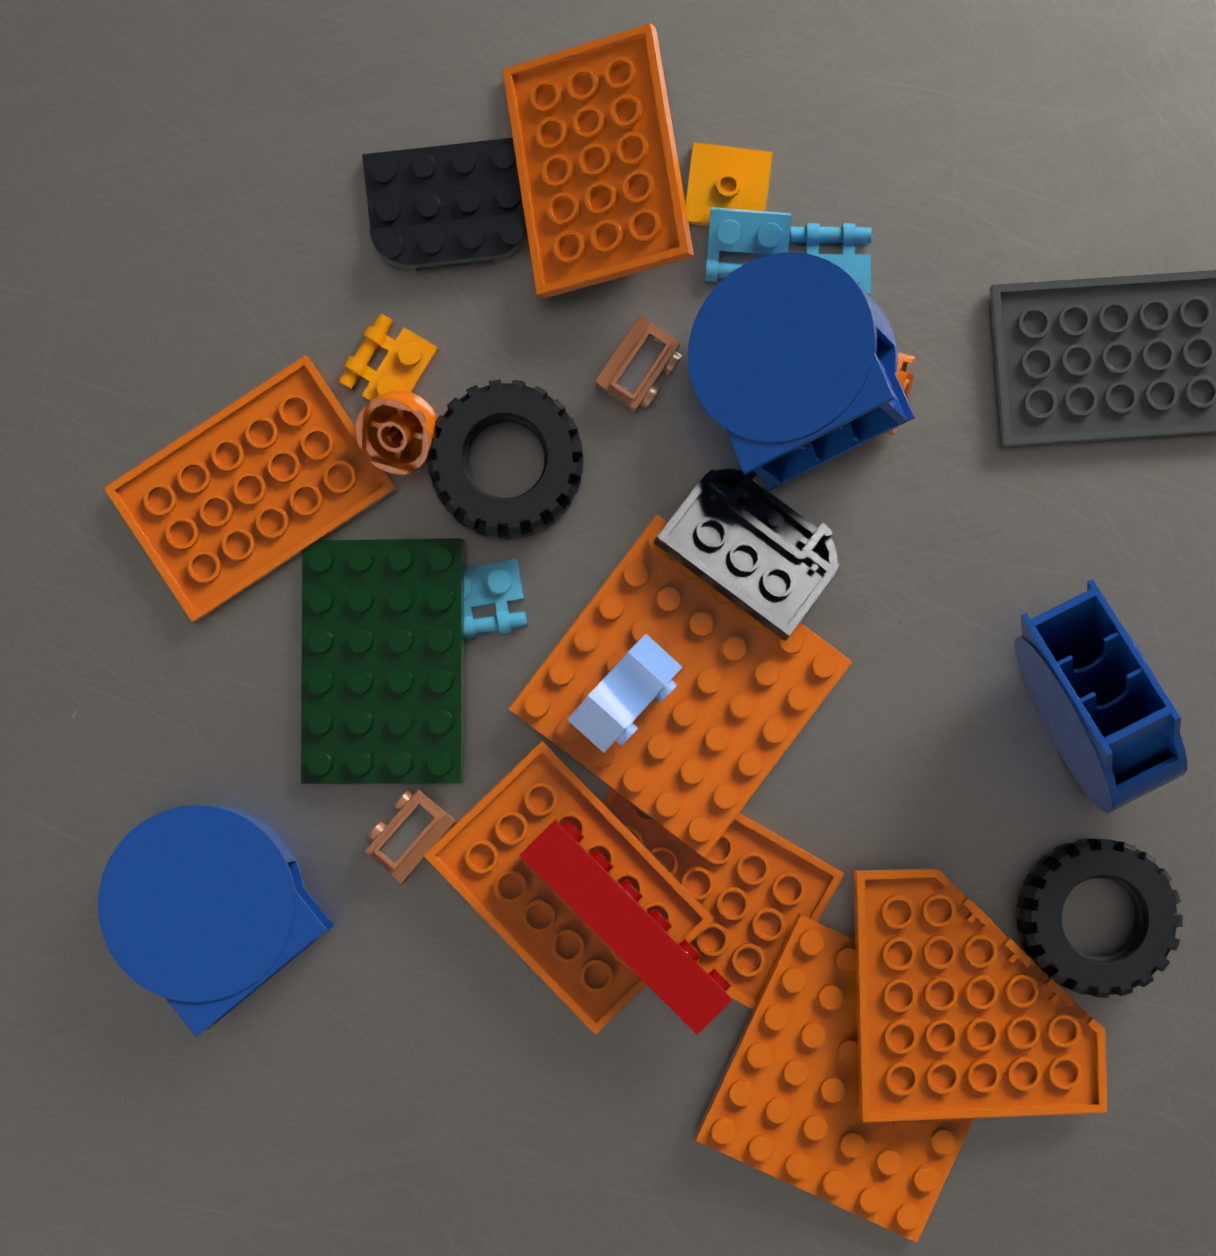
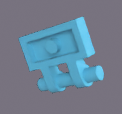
M806 223V227H790V243H805V253L824 258L836 264L847 272L869 296L871 295V254H855V243H871V227H855V223H842V227H819V223ZM819 243H841V254H819Z
M517 559L464 567V641L476 639V635L499 631L500 635L511 634L512 629L528 627L526 612L509 613L508 602L524 600ZM495 604L496 616L473 618L472 608Z

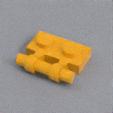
M382 313L378 315L372 326L368 324L362 334L365 337L354 356H348L343 365L346 369L338 380L340 384L351 390L359 377L369 382L362 394V397L369 402L392 390L413 393L439 351L438 347L405 327L402 328L396 340L390 338L386 333L393 320ZM379 346L388 353L377 371L368 367L367 364Z

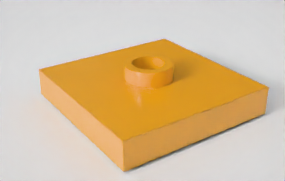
M693 142L685 203L688 223L690 225L709 227L711 207L765 211L773 152Z

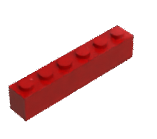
M555 819L519 856L698 1035L733 1000L726 992L731 985L715 968L707 973L697 963L702 955L685 938L678 943L667 932L672 925L656 909L649 914L638 903L643 896L627 879L621 884L609 873L614 866L597 849L590 854L579 843L584 836L568 820L561 825Z

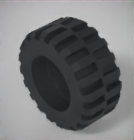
M501 379L489 381V385L481 388L475 385L466 389L467 394L460 399L455 397L448 403V410L443 416L439 415L435 422V426L440 431V437H432L430 449L434 453L429 457L427 466L432 486L439 500L456 521L464 527L471 528L477 534L486 537L491 535L499 537V539H511V537L523 536L524 538L534 535L535 531L543 527L547 529L555 523V519L559 515L565 514L571 506L574 495L578 493L581 484L583 449L578 428L573 418H570L565 407L558 399H552L548 396L547 391L538 386L535 388L526 386L524 381L513 380L512 383H501ZM499 423H515L527 428L538 438L544 451V468L537 483L527 492L511 498L496 497L483 491L473 481L468 468V454L474 439L484 429Z
M1102 838L1078 839L1074 843L1062 844L1056 847L1055 852L1051 855H1044L1036 863L1038 868L1033 874L1028 873L1023 883L1027 886L1023 896L1019 895L1017 907L1021 908V918L1017 919L1018 931L1022 932L1024 937L1022 945L1026 953L1034 959L1037 966L1057 984L1082 995L1087 994L1100 998H1109V995L1113 994L1123 996L1133 993V988L1137 986L1145 987L1153 982L1152 975L1157 970L1163 972L1169 965L1170 961L1166 958L1170 950L1177 951L1180 939L1175 938L1177 927H1183V915L1177 913L1176 904L1181 903L1178 890L1171 888L1169 882L1172 878L1165 869L1159 868L1155 864L1156 859L1147 852L1136 849L1134 845ZM1093 878H1106L1121 885L1129 893L1135 910L1134 927L1128 940L1114 953L1103 956L1088 955L1079 951L1069 942L1062 926V910L1068 895L1075 886Z

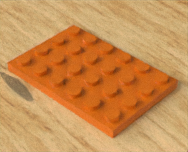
M651 23L502 69L536 294L540 298H549L694 257L657 30Z
M307 354L104 487V490L192 623L198 622L301 554L304 549L316 541L322 540L397 489L386 472L375 467L370 462L373 457L367 452L366 448L361 450L357 442L354 424Z
M541 741L423 856L596 1035L647 984L519 856L555 819L561 825L568 820L584 836L579 843L590 854L597 849L614 866L609 871L619 884L627 879L642 894L643 897L638 903L649 914L656 909L672 925L667 932L678 943L684 938L691 943L714 918L559 757Z
M611 788L603 804L714 918L690 943L702 955L697 963L707 973L715 968L731 985L726 991L731 998L753 1010L797 914L799 913L818 922L845 873L741 813H738L708 855L703 858Z

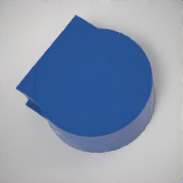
M783 252L754 259L726 276L712 290L696 316L688 346V369L693 389L706 412L726 429L744 474L752 471L756 472L763 478L768 491L915 418L896 375L898 370L897 344L886 315L847 272L824 258L807 253Z
M1093 579L1087 582L1086 592L1032 619L1029 618L1027 613L1021 615L1022 635L1015 639L1014 648L1018 666L1028 693L1066 766L1083 791L1099 809L1105 813H1110L1179 778L1187 772V756L1180 734L1181 717L1157 681L1142 653L1122 626Z
M181 806L168 809L146 819L130 831L116 847L105 867L100 883L98 896L99 922L111 955L120 968L138 985L156 995L164 997L196 1037L206 1029L209 1030L335 926L304 888L297 860L284 839L271 826L255 815L229 806Z

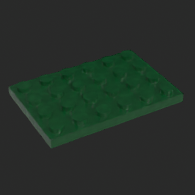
M464 539L318 540L302 551L301 784H464Z

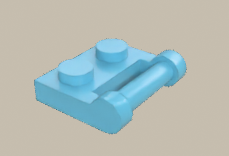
M711 207L705 281L717 282V278H725L731 272L744 265L719 262V251L757 254L788 252L791 213Z

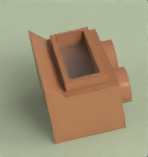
M640 314L595 380V388L634 414L637 413L641 406L648 409L660 391L655 384L663 372L670 376L682 358V355L677 352L681 342L650 323Z
M418 789L414 795L409 790L406 791L392 808L398 814L387 826L380 821L365 838L370 843L365 852L400 884L410 877L411 872L425 858L423 855L457 823L455 818L421 789Z

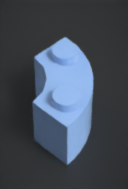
M645 634L584 699L567 720L603 753L615 741L622 746L638 729L632 722L655 698L662 703L674 690L677 684L672 678L681 670L682 666Z

